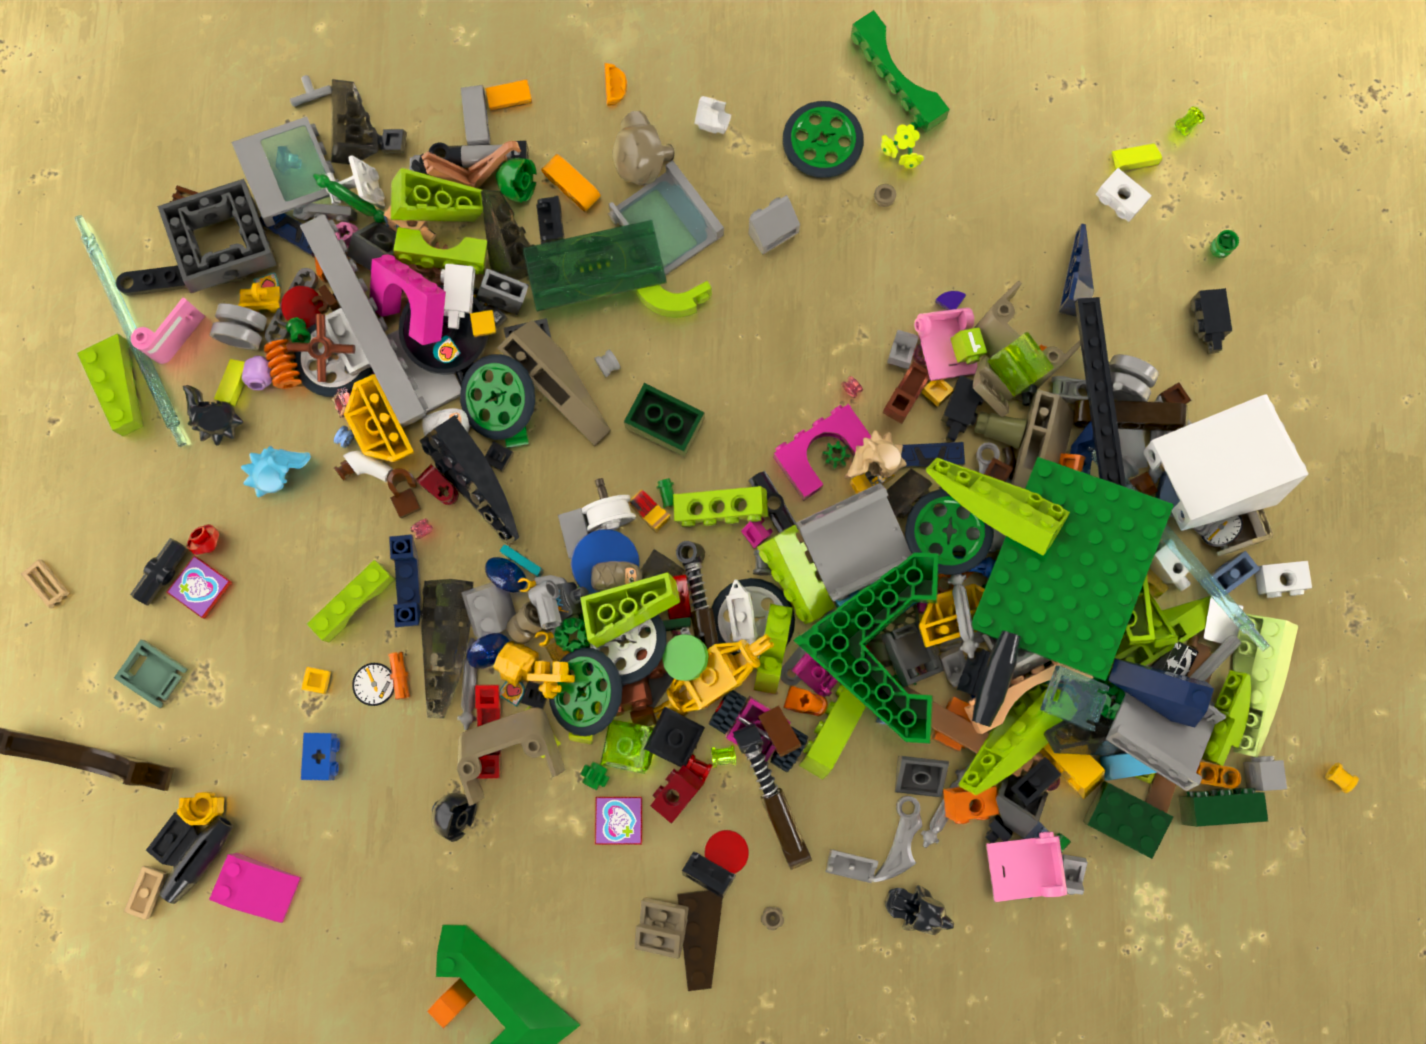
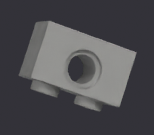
M1274 756L1251 757V762H1243L1247 788H1256V791L1287 789L1283 760H1275Z

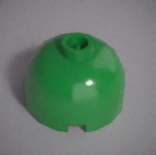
M511 158L505 161L496 174L497 184L500 192L507 199L523 203L522 201L527 202L532 197L536 188L533 174L537 175L533 161L524 158Z

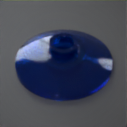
M493 557L486 562L485 573L497 587L513 593L520 592L519 590L525 588L527 582L518 583V581L522 578L526 579V576L522 569L514 562L502 557Z
M500 633L485 635L469 647L466 659L469 665L474 668L491 667L494 665L500 651L510 641L507 636Z

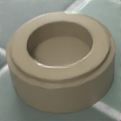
M889 184L879 185L874 193V200L881 207L891 206L896 198V190Z

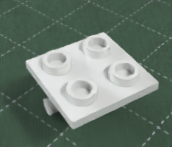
M353 155L349 156L353 176L338 183L347 189L357 187L360 198L380 209H384L383 200L385 196L379 187L378 172L374 167L369 166ZM327 173L330 181H335L334 174ZM329 193L332 205L341 203L339 198Z

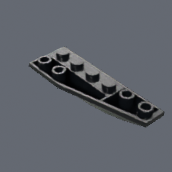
M453 415L420 440L422 449L434 460L437 470L445 475L494 529L499 538L508 545L516 541L519 535L505 494L482 451L457 417Z

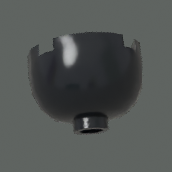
M449 793L436 801L432 807L431 819L433 828L443 838L451 842L458 841L466 834L462 832L466 825L471 827L477 810L476 803L469 806L465 794Z

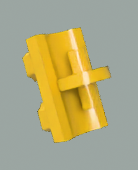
M253 283L251 289H240V302L238 306L260 312V309H268L271 313H275L280 308V286L261 288L259 283Z
M535 661L534 674H527V681H544L543 685L539 686V691L543 693L545 698L553 699L557 692H561L562 689L557 682H574L575 675H568V662H553L552 674H550V662Z

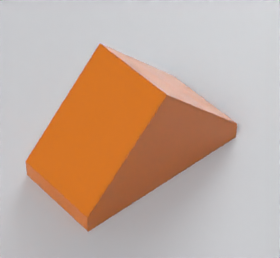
M459 978L427 1012L442 1028H445L476 995Z

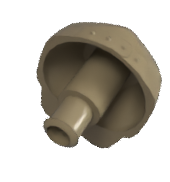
M632 111L621 122V131L616 137L612 156L616 170L622 179L645 186L657 179L663 161L671 162L674 159V148L671 144H661L657 130L650 124L647 116L642 111Z

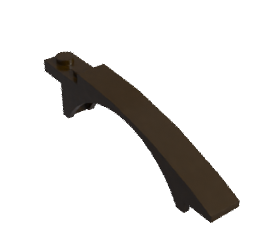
M0 727V754L77 768L115 779L129 786H146L162 791H168L174 771L173 767Z

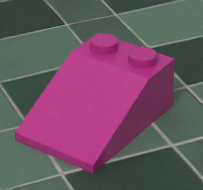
M232 853L227 855L209 900L231 909L283 923L301 877L240 853Z

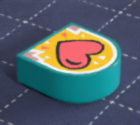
M275 272L254 279V282L259 283L261 288L280 286Z
M447 335L441 338V341H438L433 349L434 357L443 363H449L461 354Z
M506 681L500 689V696L518 707L524 695L525 686L522 682H519L518 686L515 687Z

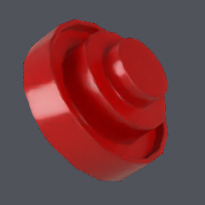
M211 524L200 526L191 532L186 546L195 555L210 553L217 546L219 531Z

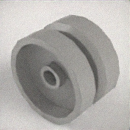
M226 303L218 304L215 317L220 322L213 323L210 336L234 347L258 350L262 337L257 332L264 331L267 318L245 307Z
M1114 355L1109 362L1112 387L1116 381L1122 383V388L1113 392L1114 399L1117 401L1148 402L1151 395L1150 388L1155 385L1159 376L1156 368L1146 361L1133 356Z

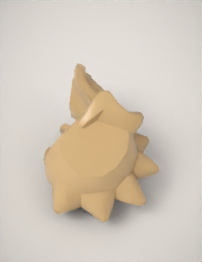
M874 430L871 439L864 438V445L856 446L854 459L844 478H854L858 475H863L867 471L872 472L871 475L890 477L897 470L906 466L905 460L901 457L903 445L893 444L890 432L881 438L880 434Z

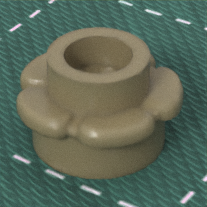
M778 907L765 908L761 916L762 924L767 926L769 930H776L778 927H781L784 923L782 910Z

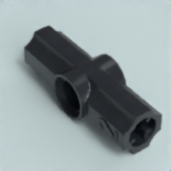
M766 471L759 472L748 481L751 487L761 486L767 490V503L770 500L779 502L780 507L773 510L768 507V516L778 533L793 525H796L799 530L784 503L783 497L776 490Z
M170 538L158 556L152 558L146 564L143 570V577L130 595L137 601L149 606L161 587L166 586L173 579L175 568L188 549Z

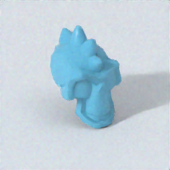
M272 446L263 449L261 454L250 453L249 456L252 463L241 466V469L249 475L243 484L254 488L258 498L267 493L278 492L284 487L283 483L287 482L285 476L289 468L300 469L304 467L311 458L310 453L273 449Z

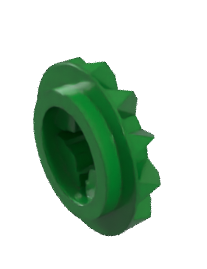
M567 618L561 621L560 626L556 627L554 634L556 645L563 652H573L575 649L589 646L590 642L587 640L585 622L583 620ZM578 629V640L573 639L572 641L568 642V633L573 634Z
M1104 683L1097 688L1094 695L1096 708L1103 716L1114 720L1126 693L1113 683ZM1115 695L1116 704L1110 707L1112 700L1111 697Z

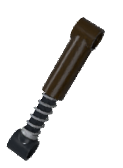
M683 541L677 546L676 556L682 562V566L685 567L687 571L685 574L688 576L687 583L690 584L688 590L691 591L690 598L693 601L691 606L694 607V611L690 612L694 636L699 638L709 649L714 644H719L713 609L708 608L709 605L706 602L708 597L705 596L706 589H704L703 585L705 582L702 580L704 574H701V564L705 557V550L701 544ZM690 548H693V556L689 558L688 551Z
M755 723L734 731L733 735L742 754H746L747 760H750V767H753V774L757 777L756 782H759L761 786L759 789L764 793L761 796V801L775 830L790 870L811 862L812 858L802 839L782 788H778V785L774 783L775 778L771 776L772 770L768 769L769 763L765 761V755L762 754L763 748L761 747L763 741Z

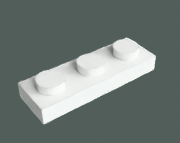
M342 308L326 315V328L334 344L355 345V354L339 353L351 376L371 367Z

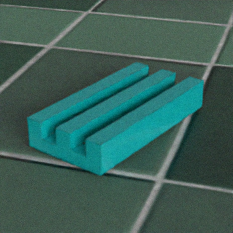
M506 544L500 549L504 556L536 577L543 575L544 570Z

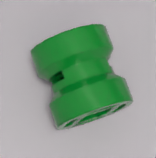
M1232 230L1220 232L1211 242L1210 250L1212 254L1218 258L1229 256L1238 246L1239 237Z

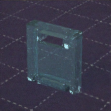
M1055 666L1040 710L1089 731H1094L1095 726L1086 723V721L1098 723L1107 698L1106 695L1097 692V690L1108 691L1110 687L1063 666ZM1061 680L1064 682L1058 702L1053 701V698Z

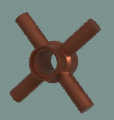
M316 314V337L309 343L288 342L287 350L308 352L311 357L317 359V382H326V359L331 357L333 353L355 354V345L334 344L331 339L326 337L325 314ZM320 342L325 347V351L323 354L320 353L318 350V344Z

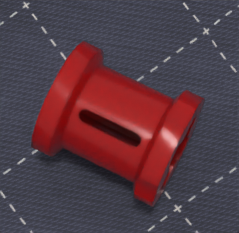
M692 754L686 767L705 782L713 764H706L696 759V755Z

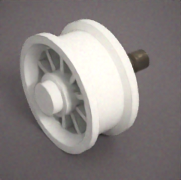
M599 478L595 480L600 500L582 508V513L587 515L589 521L588 532L591 533L603 529L615 530L634 521L636 516L634 513H631L628 504L631 500L630 496L617 495L609 497L604 479Z

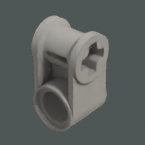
M1065 376L1052 377V393L1060 395L1066 403L1074 404L1077 400L1088 399V396L1084 397L1078 393L1079 388L1087 391L1086 380Z

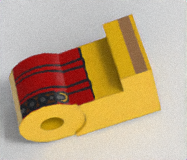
M642 489L628 502L655 533L671 520L670 514L662 509Z

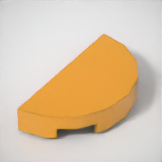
M604 63L607 106L617 104L625 96L627 80L625 73L615 67L614 64Z

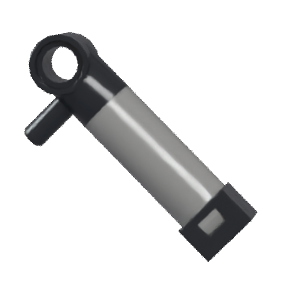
M516 141L521 152L517 153V151L513 150L506 155L507 159H529L527 141ZM438 142L429 148V152L437 156L444 154L446 156L443 159L462 168H469L494 153L502 145L447 146L444 143Z

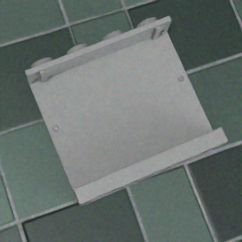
M881 483L796 522L826 590L833 601L844 600L850 596V593L856 590L862 591L912 555L887 499L889 495Z
M1126 692L1106 740L1185 791H1188L1200 785L1202 776L1197 774L1196 771L1214 725L1224 720L1226 715L1219 712L1214 706L1209 705L1208 711L1194 728L1171 722Z

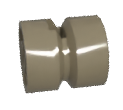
M531 601L527 602L507 622V632L513 640L518 643H528L535 637L537 632L542 630L537 608Z

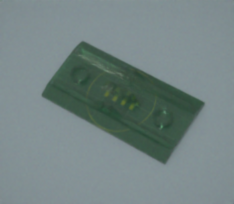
M652 220L523 248L537 312L667 283Z

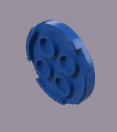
M609 529L593 531L581 538L571 556L572 573L577 585L585 587L589 595L598 592L591 585L592 568L597 563L624 561L639 567V555L632 541L624 534Z

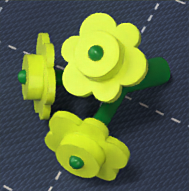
M911 122L908 126L904 124L897 127V134L894 136L895 141L888 138L885 134L882 136L881 148L886 155L892 156V158L897 157V144L900 149L908 147V154L902 155L899 160V164L904 165L906 168H915L924 160L923 155H917L912 150L915 146V141L920 137V133L917 131V123Z

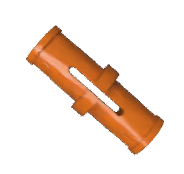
M403 652L388 654L392 672L390 680H393L395 700L409 698L407 683L409 675L405 671Z

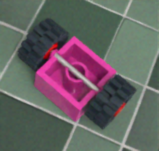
M734 690L726 694L712 715L709 725L725 734L728 740L738 745L733 732L755 723L763 741L761 748H763L762 754L765 755L766 762L775 749L758 718L759 715L771 710V708L751 696L746 700V697ZM792 726L791 728L800 741L801 747L781 758L775 750L770 763L785 772H788L793 767V764L796 763L808 740L807 735Z

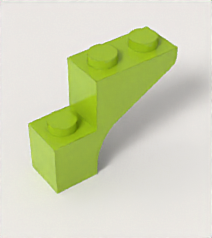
M770 603L764 634L771 638L769 642H773L774 647L760 655V666L757 669L754 690L771 694L777 693L793 610L791 607Z

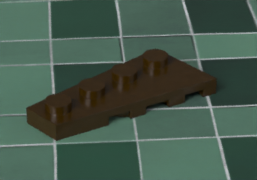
M709 890L678 893V905L688 906V918L683 943L688 991L711 989L723 898Z

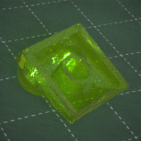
M613 720L608 725L600 765L645 774L651 765L653 753L645 750L644 747L654 728Z

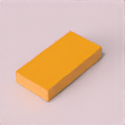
M527 79L485 88L490 111L532 102Z

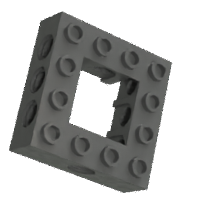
M244 179L157 206L183 282L190 293L277 265L251 192ZM235 218L246 249L243 245L237 243L230 245L229 248L214 253L211 251L202 256L193 231Z

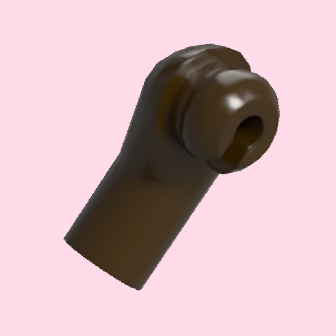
M1013 447L1001 449L1005 460L1004 463L1015 469L1017 460ZM1014 469L1012 470V472H1011V474L1009 475V477H1011L1012 474L1014 473Z

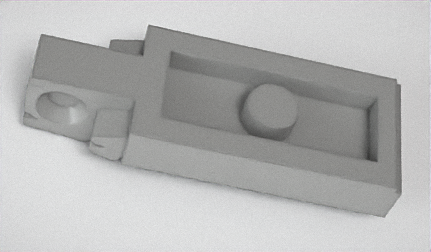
M310 203L293 211L295 218L305 221L310 217L315 219L325 214L327 219H336L337 222L349 223V220L357 221V212L350 206Z

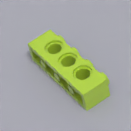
M761 486L673 494L674 521L682 524V527H695V523L703 522V525H717V521L734 524L739 523V519L757 522L761 521V517H768L767 490ZM746 500V508L743 511H739V503ZM724 502V510L721 513H717L718 504ZM702 504V512L696 515L695 508Z

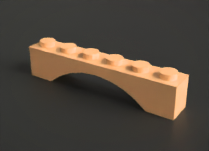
M1052 661V664L1046 667L1042 664L1031 669L1032 674L1026 677L1019 675L1011 679L1004 703L991 727L972 721L975 698L968 701L970 705L964 709L975 731L983 734L1003 724L1008 711L1015 701L1032 687L1048 680L1071 679L1075 681H1088L1094 677Z

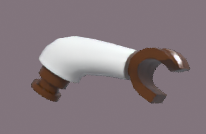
M359 450L343 455L345 460L340 463L341 466L334 467L343 481L346 480L345 476H351L356 472L357 475L367 473L386 483L388 482V487L396 498L400 496L396 489L398 483L407 481L410 487H417L414 476L407 470L402 468L393 469L378 458L363 455L362 451Z

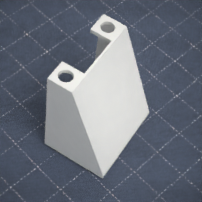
M1267 394L1153 439L1143 451L1152 471L1157 470L1161 464L1163 465L1180 502L1173 508L1172 513L1181 531L1275 506L1309 475L1305 464L1301 461L1294 443L1291 442L1285 426L1280 421L1275 407L1270 402ZM1181 511L1184 514L1185 520L1181 517Z

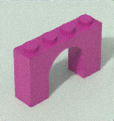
M382 255L379 258L372 259L369 299L373 298L378 307V310L375 312L381 317L400 313L403 289L408 297L411 308L409 336L422 345L441 341L446 291L424 278L422 274L409 268L408 265L395 259L392 255Z
M849 404L844 407L839 405L830 412L831 416L825 420L823 417L819 418L812 424L813 428L807 432L801 430L794 436L793 441L788 444L783 442L775 448L776 452L773 458L803 501L823 488V483L807 460V449L815 440L822 437L836 438L845 446H848L847 449L854 457L856 446H863L864 438L871 439V435Z

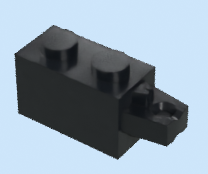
M1226 288L1201 290L1191 300V309L1195 312L1196 318L1194 330L1198 333L1199 340L1203 339V342H1207L1209 354L1219 353L1222 350V340H1225V337L1232 332Z
M961 375L956 382L954 391L941 421L946 423L945 426L950 427L946 439L955 442L959 431L965 433L969 425L973 426L978 417V413H975L977 405L982 406L984 399L973 389V380Z

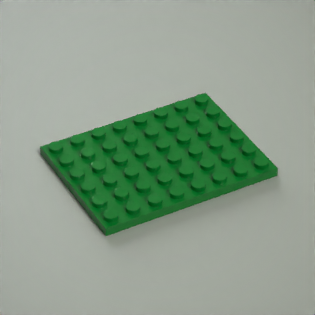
M1037 457L1025 489L1039 494L1042 498L1054 504L1060 505L1063 509L1069 511L1070 514L1044 556L1008 536L1005 537L973 617L972 626L975 631L998 639L1002 630L1021 636L1019 648L1106 681L1174 504Z

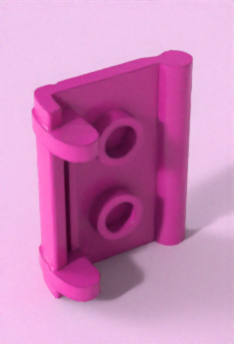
M807 652L791 670L815 693L823 697L830 696L832 688L838 682Z

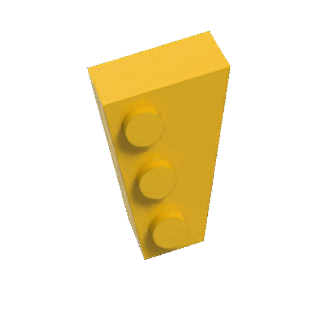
M1063 728L1039 751V753L1043 754V757L1045 756L1056 767L1069 785L1083 799L1104 781L1105 769Z

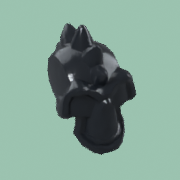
M183 385L187 401V415L189 416L188 425L192 426V430L199 431L200 441H205L211 437L214 444L219 446L223 436L234 439L235 428L243 424V420L235 413L234 408L226 401L222 403L217 401V404L211 402L209 404V401H203V393L190 385Z
M917 885L913 894L904 888H894L888 892L885 907L893 918L904 919L902 926L904 930H917L926 934L936 935L940 930L954 928V922L946 915L945 906L936 899H933L932 894L926 888Z

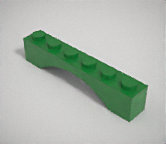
M873 10L853 23L851 31L853 42L856 45H860L866 59L869 62L872 61L878 75L881 78H885L891 92L898 95L903 108L906 111H910L918 127H922L925 132H928L946 120L950 109L938 93L915 85L894 64L887 48L886 25Z

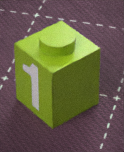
M979 327L961 330L950 338L957 363L966 362L967 365L979 362V358L987 353Z

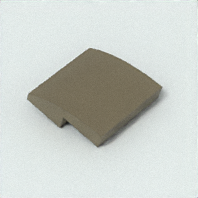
M984 356L977 367L973 380V389L1001 417H1004L1009 413L1008 401L1015 396L1014 384L987 356Z
M650 898L641 900L640 923L636 926L635 949L679 959L686 932L688 906Z

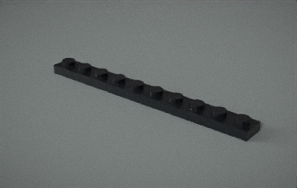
M1100 297L1080 298L1075 301L1099 478L1126 487Z

